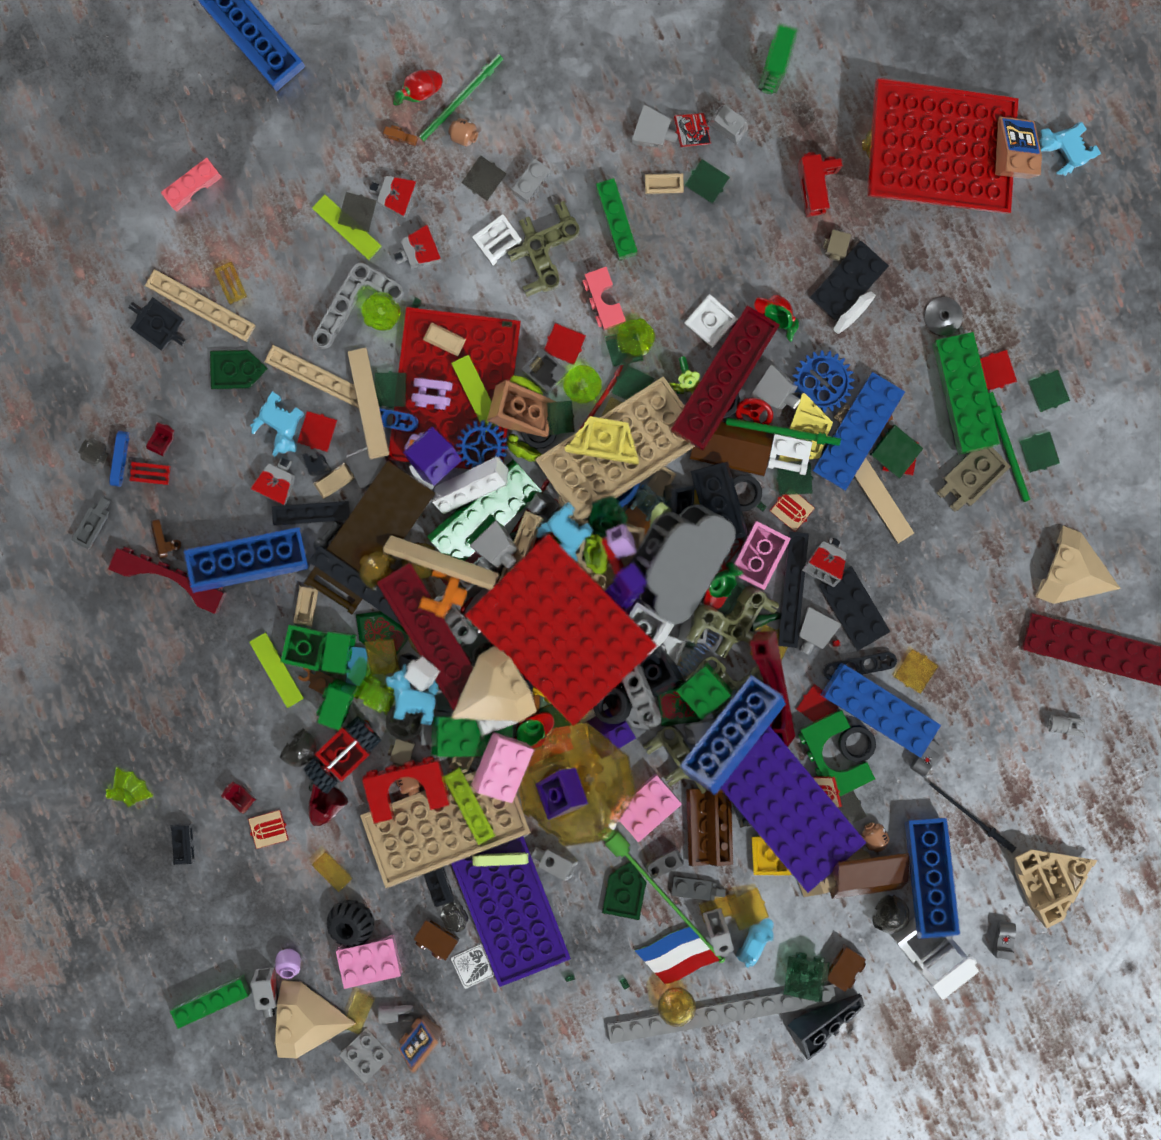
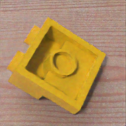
M760 836L752 837L754 875H792Z

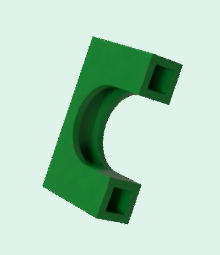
M778 24L774 40L772 39L758 87V89H762L763 93H777L785 76L798 29Z
M841 709L799 728L800 734H798L802 745L806 744L809 750L806 752L811 762L814 761L817 766L814 769L817 776L835 777L837 788L840 791L839 796L875 780L866 761L845 770H833L823 760L822 751L826 741L830 737L850 728Z

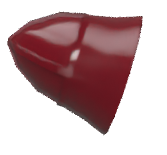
M313 783L308 807L312 825L322 826L335 817L347 805L348 798L336 787L325 793Z

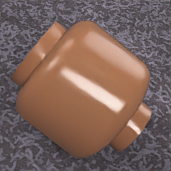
M459 118L456 121L454 120L449 127L448 134L451 140L465 147L475 143L478 138L476 125L465 119Z
M410 777L396 780L400 793H408L409 796L419 793V788L423 786L418 780Z
M871 822L864 826L865 830L861 833V836L867 842L865 845L868 850L880 852L887 848L890 838L882 824Z

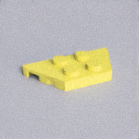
M802 392L801 401L796 408L789 429L815 434L819 432L826 433V436H828L833 422ZM812 441L809 459H819L824 445ZM782 455L778 457L779 461L784 462L802 461V459Z
M590 416L585 422L584 427L579 429L575 434V438L565 447V452L639 465L629 424L626 422Z

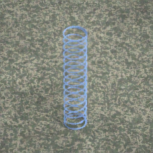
M711 630V631H712V630ZM712 631V632H713V631ZM707 632L708 635L711 634V633ZM713 632V633H714V632ZM715 633L714 635H712L716 639L720 640ZM711 634V635H712V634ZM719 634V635H720V634ZM709 635V636H710V635ZM721 635V636H722V635ZM710 636L711 639H709V638H708V639L711 640L713 643L716 644V642H715V641L713 640V638ZM706 637V638H708V637ZM706 639V641L708 642V643H706V644H708L710 647L713 648V646H712V645L709 643V641ZM697 643V645H698L699 648L701 649L700 646H702V645L699 644V643ZM703 643V645L705 646V644ZM702 646V647H703V646ZM706 646L703 647V648H705L707 651H709V649H708ZM694 647L695 651L697 652V650L699 649ZM701 649V650H702V649ZM699 650V651H700V650ZM703 650L700 651V652H702L704 655H706V653H705ZM690 651L692 655L693 653L696 654L695 652ZM697 652V653H698V652ZM698 653V654H699V653ZM687 654V656H688L689 659H690V657L693 658L692 656H690V655ZM696 654V655H697V654ZM700 654L697 655V656H699L700 658H702V656H701ZM693 655V656H694V655ZM694 656V657H695V656ZM695 657V658H696V657ZM684 658V661L686 662L687 659ZM693 658V659H694V658ZM697 658L694 659V660H696L697 662H699V660H698ZM702 658V659H703V658ZM690 659V660H691V659ZM687 660L688 662H690L689 660ZM691 660V661H692V660ZM692 661L691 664H693L694 666H696L695 663ZM680 662L681 665L684 664L683 662ZM686 662V663H687V662ZM690 662V663H691V662ZM687 663V664H688V663ZM684 664L685 666H687L686 664ZM688 664L687 667L692 670L691 666ZM677 665V667L681 668L680 666ZM682 665V666H683V665ZM683 666V667H684V666ZM684 667V668H685V667ZM678 668V669H679V668ZM681 668L682 670H684L683 668ZM685 668L684 671L687 672V673H689V672L687 671V669ZM679 669V671H680L682 674H684V673ZM684 674V675H685V674ZM685 675V676H686V675Z

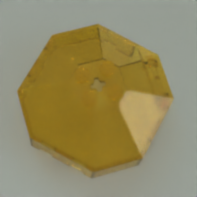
M588 723L552 728L542 746L533 748V754L518 789L523 813L538 821V826L548 834L552 833L559 839L558 842L563 846L600 842L609 838L636 795L629 756ZM576 768L588 804L576 811L548 820L536 783L559 770ZM588 774H590L591 777H594L592 785H590L589 782H586Z

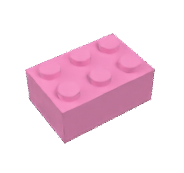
M754 521L748 533L749 535L746 537L733 563L743 571L741 576L736 577L765 590L791 538Z
M492 732L471 786L478 793L512 803L534 749L525 742Z
M655 773L613 810V814L639 843L680 807L682 803Z
M394 935L367 940L365 943L354 947L340 946L336 950L344 989L400 977L402 974Z

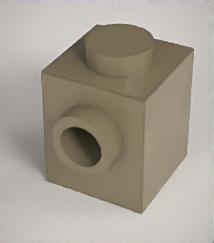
M832 230L829 238H825L823 249H826L825 255L829 256L830 260H843L846 257L851 234Z
M397 737L395 744L390 745L388 756L391 757L389 761L393 762V765H396V767L404 766L405 762L411 760L416 743Z

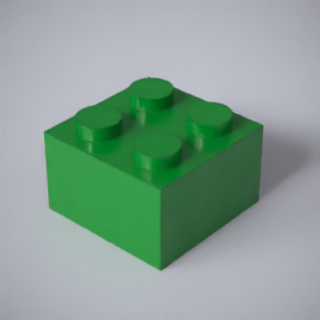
M290 624L280 663L315 671L321 670L320 657L325 651L323 638L324 635H327V632Z
M331 631L324 635L323 646L325 651L320 657V666H322L323 671L342 674L350 673L351 669L347 668L352 657V647H355L356 634Z
M708 662L677 689L678 694L701 720L727 700L733 692Z
M339 679L329 683L322 697L325 701L323 700L316 714L319 717L317 723L340 730L347 719L358 686Z

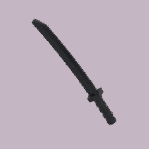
M929 783L932 788L988 832L986 834L988 837H993L994 840L1004 848H1007L1011 853L1015 851L1017 847L996 832L997 829L994 827L988 828L933 783Z

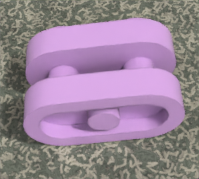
M414 378L413 386L419 387L418 394H412V402H415V406L426 407L427 404L434 405L435 409L445 410L446 406H450L451 400L446 398L445 394L446 391H452L453 383ZM426 390H438V395H426Z

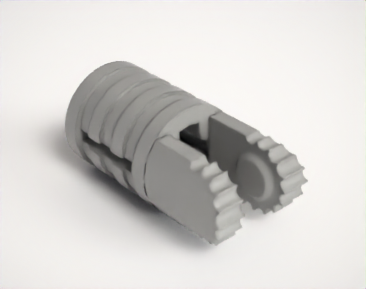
M1051 715L1048 722V731L1083 737L1084 730L1072 728V725L1082 726L1085 724V720Z
M379 1006V1024L414 1022V1016L410 1014L414 1011L413 1006Z

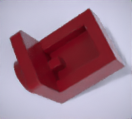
M157 422L155 431L146 444V449L164 456L174 440V430L167 424Z
M236 782L227 785L221 795L223 799L228 800L243 814L256 800L243 785Z

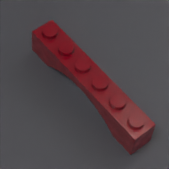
M123 546V549L116 548L108 570L125 577L145 573L167 577L182 586L192 597L197 607L213 614H218L227 593L222 591L223 587L193 593L189 576H187L188 572L178 568L174 571L169 568V564L162 561L155 563L151 561L152 557L142 553L141 556L134 554L135 550Z
M776 631L757 632L750 640L753 659L760 669L764 684L781 694L786 703L769 726L788 747L795 738V731Z

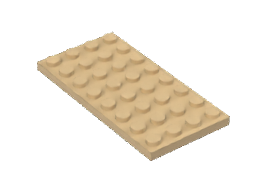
M663 376L600 417L629 424L639 465L565 452L566 445L571 443L575 438V434L536 458L535 461L564 504L570 502L575 507L572 515L579 522L591 514L594 501L611 495L617 498L695 446L670 432L685 406Z
M476 771L464 775L496 835L480 845L475 840L448 786L449 806L430 810L426 791H422L391 803L394 817L391 820L374 824L371 811L360 815L385 888L395 886L530 834L531 832L517 794L513 802L509 803L478 793L471 786Z

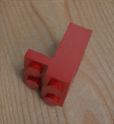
M815 152L806 153L804 157H801L797 167L806 217L826 214V210L830 208L825 175L837 174L843 166L841 158L836 159L833 156L827 157L822 161L821 154L816 155Z

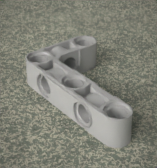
M363 263L355 264L314 333V343L321 349H327L332 345L365 287L392 302H398L403 298L404 291L402 287L383 273ZM359 269H365L366 274L364 277L359 278L356 276V272ZM398 288L400 292L398 296L392 297L389 295L390 290ZM340 302L347 303V307L343 311L337 309V305ZM321 335H327L328 340L325 344L318 343V338Z
M483 556L473 563L496 573L502 572L504 564L497 568ZM459 579L458 587L467 590L464 603L484 588ZM446 589L443 590L434 600L440 602V600L442 601ZM452 604L444 619L456 638L465 644L473 643L477 637L476 630L470 624V621L461 614V606Z
M639 663L622 682L640 722L649 727H656L661 722V715ZM635 678H638V685L636 687H633V680ZM652 713L653 720L648 723L647 716Z

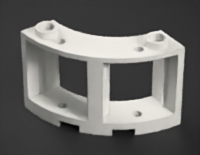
M915 918L892 935L895 942L911 962L914 963L913 965L942 1000L979 972L975 966L977 962L971 954L967 956L952 937H945L946 941L920 960L907 943L910 938L917 934ZM955 949L963 960L937 980L928 968Z

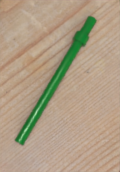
M498 54L489 64L486 63L473 81L418 137L424 142L487 76L490 77L494 73V69L504 60L503 57Z
M988 393L993 416L1023 502L1029 501L1031 499L1001 416V407L998 406L994 393Z
M727 417L726 425L816 441L817 444L821 445L827 443L840 446L841 438L826 436V433L819 432L815 434Z

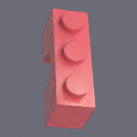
M205 158L164 189L161 194L177 212L192 201L191 197L193 194L204 187L209 188L221 179L222 176L210 160Z
M607 267L585 274V280H582L585 290L590 291L592 298H589L592 309L596 308L598 316H595L598 327H603L605 331L624 324L626 320L620 303L607 305L601 298L603 291L613 287Z

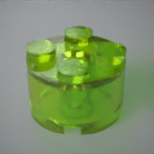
M370 673L368 676H364L353 696L357 700L359 698L362 699V703L379 713L383 711L384 715L388 714L395 702L394 689L388 687L386 683L385 685L381 684L379 678Z

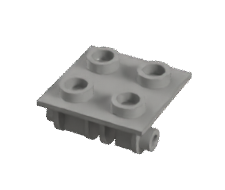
M367 1028L348 1047H345L339 1055L364 1084L392 1057Z

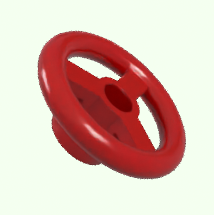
M747 398L737 405L735 412L737 419L745 420L741 415L743 413L749 415L753 422L769 425L773 420L772 408L761 399ZM766 410L768 414L767 419L761 423L759 419L760 414Z

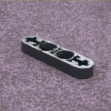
M881 652L829 662L823 667V674L830 680L832 676L827 674L830 666L837 669L840 663L846 665L849 662L855 664V671L861 675L889 670L896 666L897 658L891 652ZM887 655L893 658L889 666L887 663H880L881 667L878 668L876 657H879V660H885ZM866 659H872L874 661V666L872 669H866L864 667V662Z

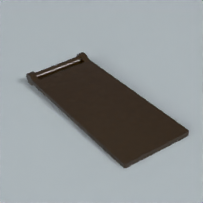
M387 461L327 550L375 582L393 556L383 552L390 536L392 535L404 540L435 495V492ZM316 566L303 583L307 586H312L346 608L347 612L351 615L362 601L361 597ZM315 576H320L355 600L353 603H350L314 579Z

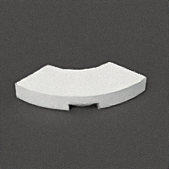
M870 291L860 296L856 303L846 313L841 315L833 330L839 334L848 328L866 310L876 295Z

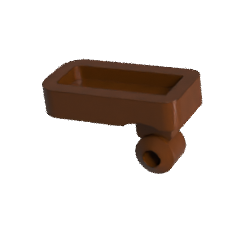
M159 519L151 521L159 559L168 557L167 552L177 551L181 548L179 540L165 542Z

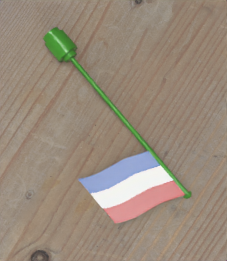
M614 829L605 834L602 838L605 841L604 844L615 857L626 856L689 926L672 932L649 946L634 950L664 984L672 983L706 965L715 962L723 963L725 957L715 955L712 945L628 854L630 843L622 834Z

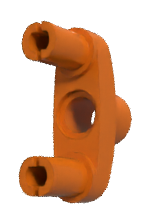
M433 570L432 576L446 580L449 584L442 601L438 602L423 597L420 608L434 612L437 616L444 618L452 604L463 606L467 590L458 587V578Z

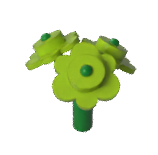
M683 356L679 358L682 374L678 377L679 384L670 383L669 385L677 394H684V392L689 391L693 394L700 382V375L696 371L691 372L689 370L687 359Z

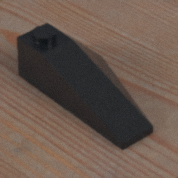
M665 485L663 492L664 504L670 508V512L680 515L685 508L694 505V485Z
M662 646L657 647L640 662L654 698L685 682L676 663ZM635 678L633 680V687H636L638 685V678ZM623 682L619 683L616 688L622 689L627 693ZM610 694L605 699V702L612 717H615L621 711L622 701L618 695Z
M860 993L802 1014L791 1021L788 1025L791 1037L807 1060H810L827 1046L825 1042L832 1035L836 1036L840 1032L841 1025L844 1022L849 1023L865 1006L862 995Z

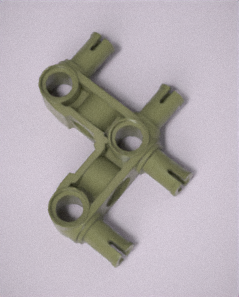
M565 201L560 202L561 208L559 204L554 205L560 219L559 224L543 231H535L530 217L525 218L527 226L524 219L518 221L525 234L524 241L521 246L507 251L511 262L528 256L533 263L539 278L535 282L522 286L527 298L541 291L548 292L558 288L560 283L559 274L548 255L549 251L560 244L570 243L579 235V225L575 218L571 217ZM568 226H573L576 232L570 235L566 233L565 229ZM533 241H538L541 244L538 250H533L530 247ZM553 276L556 278V283L548 285L546 278Z
M747 586L739 595L737 604L731 614L724 616L715 608L700 604L694 611V624L686 638L697 644L703 631L708 628L722 635L723 639L715 653L726 658L733 644L740 641L750 644V640L755 634L749 630L760 610L764 608L770 611V613H775L777 610L771 606L778 608L779 603L769 599L764 592L754 586Z
M713 656L704 658L696 670L684 677L687 680L705 665L707 661L714 660L716 662L714 670L732 691H739L751 675L764 683L758 666L751 669L749 674L740 681L732 680L725 671V666ZM730 698L725 700L721 705L717 707V709L714 712H712V715L715 718L717 717V715L723 712V710L731 702Z
M674 725L664 727L657 732L656 737L643 744L644 749L652 746L646 751L649 755L662 746L666 747L678 765L676 770L664 776L666 782L674 778L667 783L670 787L683 778L693 780L680 767L690 754L691 749L685 742L682 732ZM666 730H673L675 737L673 739L667 738L665 735ZM694 781L702 794L708 791L702 785Z

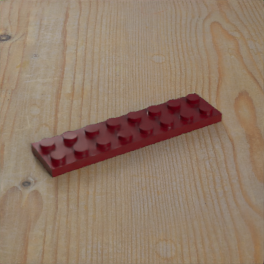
M747 305L670 432L703 451L780 325Z
M410 562L378 581L377 584L421 657H424L440 671L435 680L455 711L474 667L443 617L437 616L434 612L420 608L423 597L432 599Z
M1031 613L1021 650L1161 686L1160 646Z

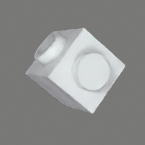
M421 657L417 661L413 660L407 666L408 672L405 678L422 692L433 684L440 671L424 657Z

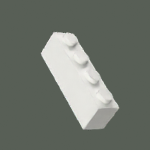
M495 457L435 486V495L433 496L432 503L443 514H446L507 485L508 468L498 457Z

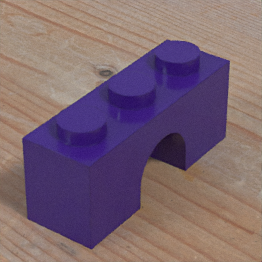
M633 563L617 574L614 578L615 582L605 592L621 608L627 609L640 597L639 595L644 591L643 587L647 582Z

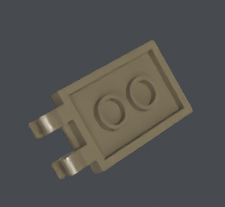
M993 447L970 452L943 478L946 484L936 493L943 498L951 492L957 498L949 506L954 512L958 511L965 503L970 507L1011 466Z

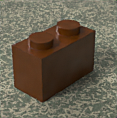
M427 917L415 935L414 940L416 941L415 944L424 950L427 948L432 951L431 954L436 959H444L446 961L457 945L459 938Z
M844 944L824 974V977L846 992L848 988L851 989L856 981L854 978L857 973H861L865 968L866 959L863 955Z

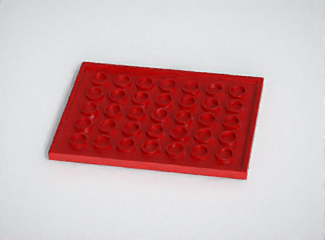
M881 78L876 79L868 197L1003 214L1011 213L1013 177L995 175L998 117L1017 119L1019 98Z
M406 307L394 411L416 416L419 425L413 432L391 429L388 460L410 462L403 453L412 434L419 435L420 432L424 434L430 427H433L450 443L456 452L462 450V447H456L457 443L462 444V441L458 440L457 437L465 436L461 433V430L464 429L468 432L467 424L474 428V421L478 422V426H481V423L451 363L469 355L492 401L496 385L506 380L510 382V379L515 375L521 321ZM431 322L466 339L458 356L423 340ZM414 378L453 383L452 391H446L445 394L446 398L451 399L450 406H446L445 410L435 409L434 405L427 404L426 407L415 406V402H412V394H418L419 387L413 386ZM427 389L426 395L437 396L438 390ZM393 414L392 424L395 422V416H394V414ZM401 419L400 422L408 426L413 424L410 419L409 421ZM499 426L496 432L504 431L500 438H507L508 429ZM480 430L473 432L468 438L467 443L477 442ZM486 432L487 441L497 444L495 437L490 432ZM481 441L480 444L472 445L473 447H477L478 449H480V451L482 452L483 449L487 447H492L487 446V444H484V441ZM467 449L471 458L479 461L478 453L473 449ZM488 450L484 462L493 459L497 450ZM500 455V458L503 460V464H504V458H505V457H503V456ZM465 459L464 461L458 463L454 468L470 470L472 469L473 464H470L469 467H465V464L468 462L467 459Z
M549 533L465 614L500 652L503 651L512 660L515 667L573 726L658 646Z

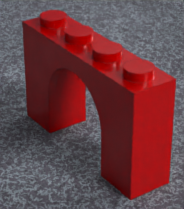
M428 756L420 762L415 763V760L405 762L404 766L396 767V765L385 767L383 771L378 772L375 769L366 772L362 780L374 824L393 819L394 812L389 796V787L394 781L403 777L414 778L423 785L430 810L449 806L450 798L439 757Z

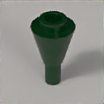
M780 613L758 614L750 631L754 632L770 621L780 619Z

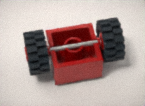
M357 716L347 726L342 727L315 753L320 760L313 758L303 768V771L319 789L328 793L338 783L337 778L342 782L371 754L370 751L381 742V739L369 724Z

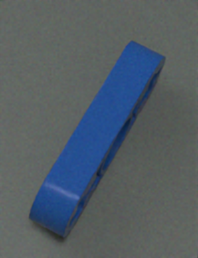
M380 408L383 427L413 432L418 428L419 421L416 416ZM390 414L395 416V422L392 425L387 423V417ZM401 419L406 421L410 419L413 424L408 426L400 422Z
M118 431L116 435L110 473L111 486L121 487L123 483L129 445V432Z

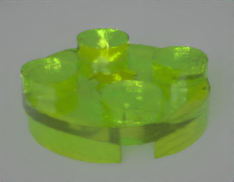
M384 292L373 293L362 305L364 323L376 330L385 331L392 329L401 316L399 304L395 303L390 294ZM379 308H382V311L385 312V314L381 315L378 313L377 310Z
M644 319L626 321L618 328L617 345L622 352L632 354V356L646 355L654 345L655 332ZM633 335H638L639 341H636V339L631 338L633 337Z
M578 365L565 375L563 387L566 396L573 402L587 404L594 401L600 394L602 381L599 374L592 367ZM581 379H584L585 383L588 384V387H584V390H580V386H577V382H581Z

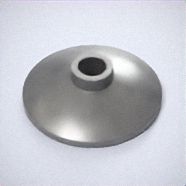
M939 297L928 304L924 313V319L927 327L933 333L949 335L960 327L963 313L960 305L955 300L948 297ZM942 312H946L948 314L947 319H944L942 317Z

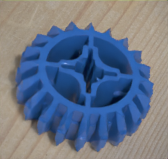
M481 420V426H478V422L474 421V428L467 424L466 427L469 431L461 430V433L465 436L457 437L458 440L462 441V444L457 443L456 447H462V450L457 451V454L463 453L462 461L467 459L468 462L465 464V467L473 464L472 468L485 463L484 459L488 450H497L494 458L498 457L502 462L503 460L500 458V455L503 457L507 456L505 452H502V449H508L507 445H502V442H506L507 438H500L504 431L497 433L498 425L492 429L491 422L485 426V420ZM480 430L477 442L467 443L470 435ZM486 431L495 437L497 444L487 441ZM481 441H484V444H487V446L492 447H487L483 449L482 452L480 451V449H478L477 447H473L472 445L480 444ZM467 449L475 450L478 453L479 461L471 458Z

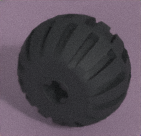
M344 900L337 903L330 910L327 917V930L330 937L336 940V943L339 945L354 947L365 943L371 937L374 929V918L371 910L365 907L364 903H358L357 900Z

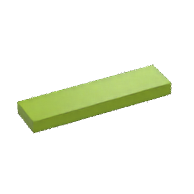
M325 194L312 207L320 217L369 261L382 248L374 238Z
M467 355L451 364L480 423L481 420H485V426H487L492 401L470 356ZM492 423L491 428L493 429L496 426V424Z
M267 632L249 642L286 707L289 708L305 699L285 663H280L281 656Z
M459 767L444 775L445 782L478 845L495 837L496 835L461 768Z

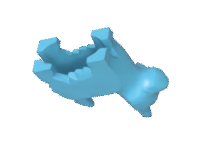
M1078 122L1074 127L1053 133L1049 128L1040 131L1041 139L1039 144L1041 152H1051L1059 149L1067 161L1066 165L1056 172L1057 175L1063 174L1066 176L1074 168L1086 164L1090 159H1094L1101 154L1096 145L1085 150L1086 147L1083 145L1085 142L1080 137L1087 130L1083 122Z
M272 391L267 398V402L261 407L259 416L253 420L254 423L250 424V426L252 427V434H255L264 423L277 431L272 454L276 457L278 453L296 452L298 445L293 440V436L298 422L304 416V413L296 407L290 413L283 408L277 407L276 403L282 399Z
M567 502L560 511L552 515L548 522L541 524L542 527L537 528V537L539 538L546 532L552 531L561 541V547L577 562L578 557L575 552L585 537L592 534L593 528L588 523L579 527L575 520L572 521L571 518H568V515L574 513L575 507L570 502Z
M404 664L402 671H397L393 676L386 677L387 686L394 689L396 706L394 719L403 720L406 712L409 714L411 712L413 714L421 712L423 714L421 724L431 725L433 709L435 707V695L438 692L436 688L439 685L434 680L427 692L411 689L410 682L405 678L407 668Z
M763 919L758 925L751 923L743 947H739L736 953L738 960L743 962L747 968L757 963L766 943L774 939V923L771 919Z

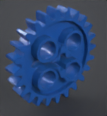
M820 350L819 356L812 352L813 358L806 355V362L800 360L799 362L802 367H795L798 374H792V376L797 378V381H793L797 385L795 392L800 393L797 397L800 399L802 392L805 393L826 413L827 407L834 411V405L841 408L839 402H847L844 398L845 395L851 396L848 389H854L853 386L849 385V382H853L855 379L849 378L853 371H847L850 364L843 365L845 358L837 360L839 354L836 353L831 357V351L824 355L823 350ZM820 363H826V372L819 373L818 365ZM810 370H814L821 378H827L826 382L836 390V393H832L825 385L820 386L821 382L810 373ZM839 375L841 383L838 386H834L832 378ZM808 377L814 379V385L810 388L805 386V380ZM820 391H828V398L826 400H820Z

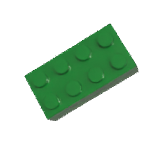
M433 716L431 755L437 757L483 756L492 732L482 736L477 721L473 719ZM513 725L494 732L512 738Z

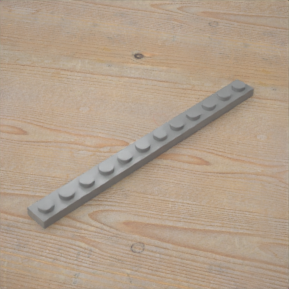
M829 983L607 1023L610 1043L612 1044L829 1005L836 1002L834 985Z

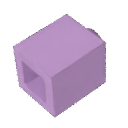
M625 524L607 531L608 544L618 559L636 552L634 538Z

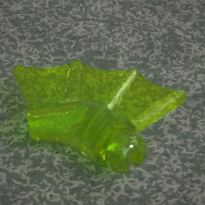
M119 768L115 770L113 789H106L107 799L122 801L128 808L136 804V802L153 797V794L147 790L145 780H139L133 771L123 772Z

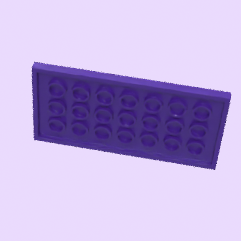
M770 726L767 727L720 788L807 893L830 875L837 863L845 862L867 843Z
M524 836L478 854L528 853L527 864L473 866L472 856L452 863L499 987L571 959Z

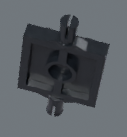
M152 297L143 308L134 302L131 303L132 306L129 305L128 309L137 314L136 321L130 329L158 349L164 351L166 346L173 340L181 346L186 343L187 340L178 334L179 328L185 320Z

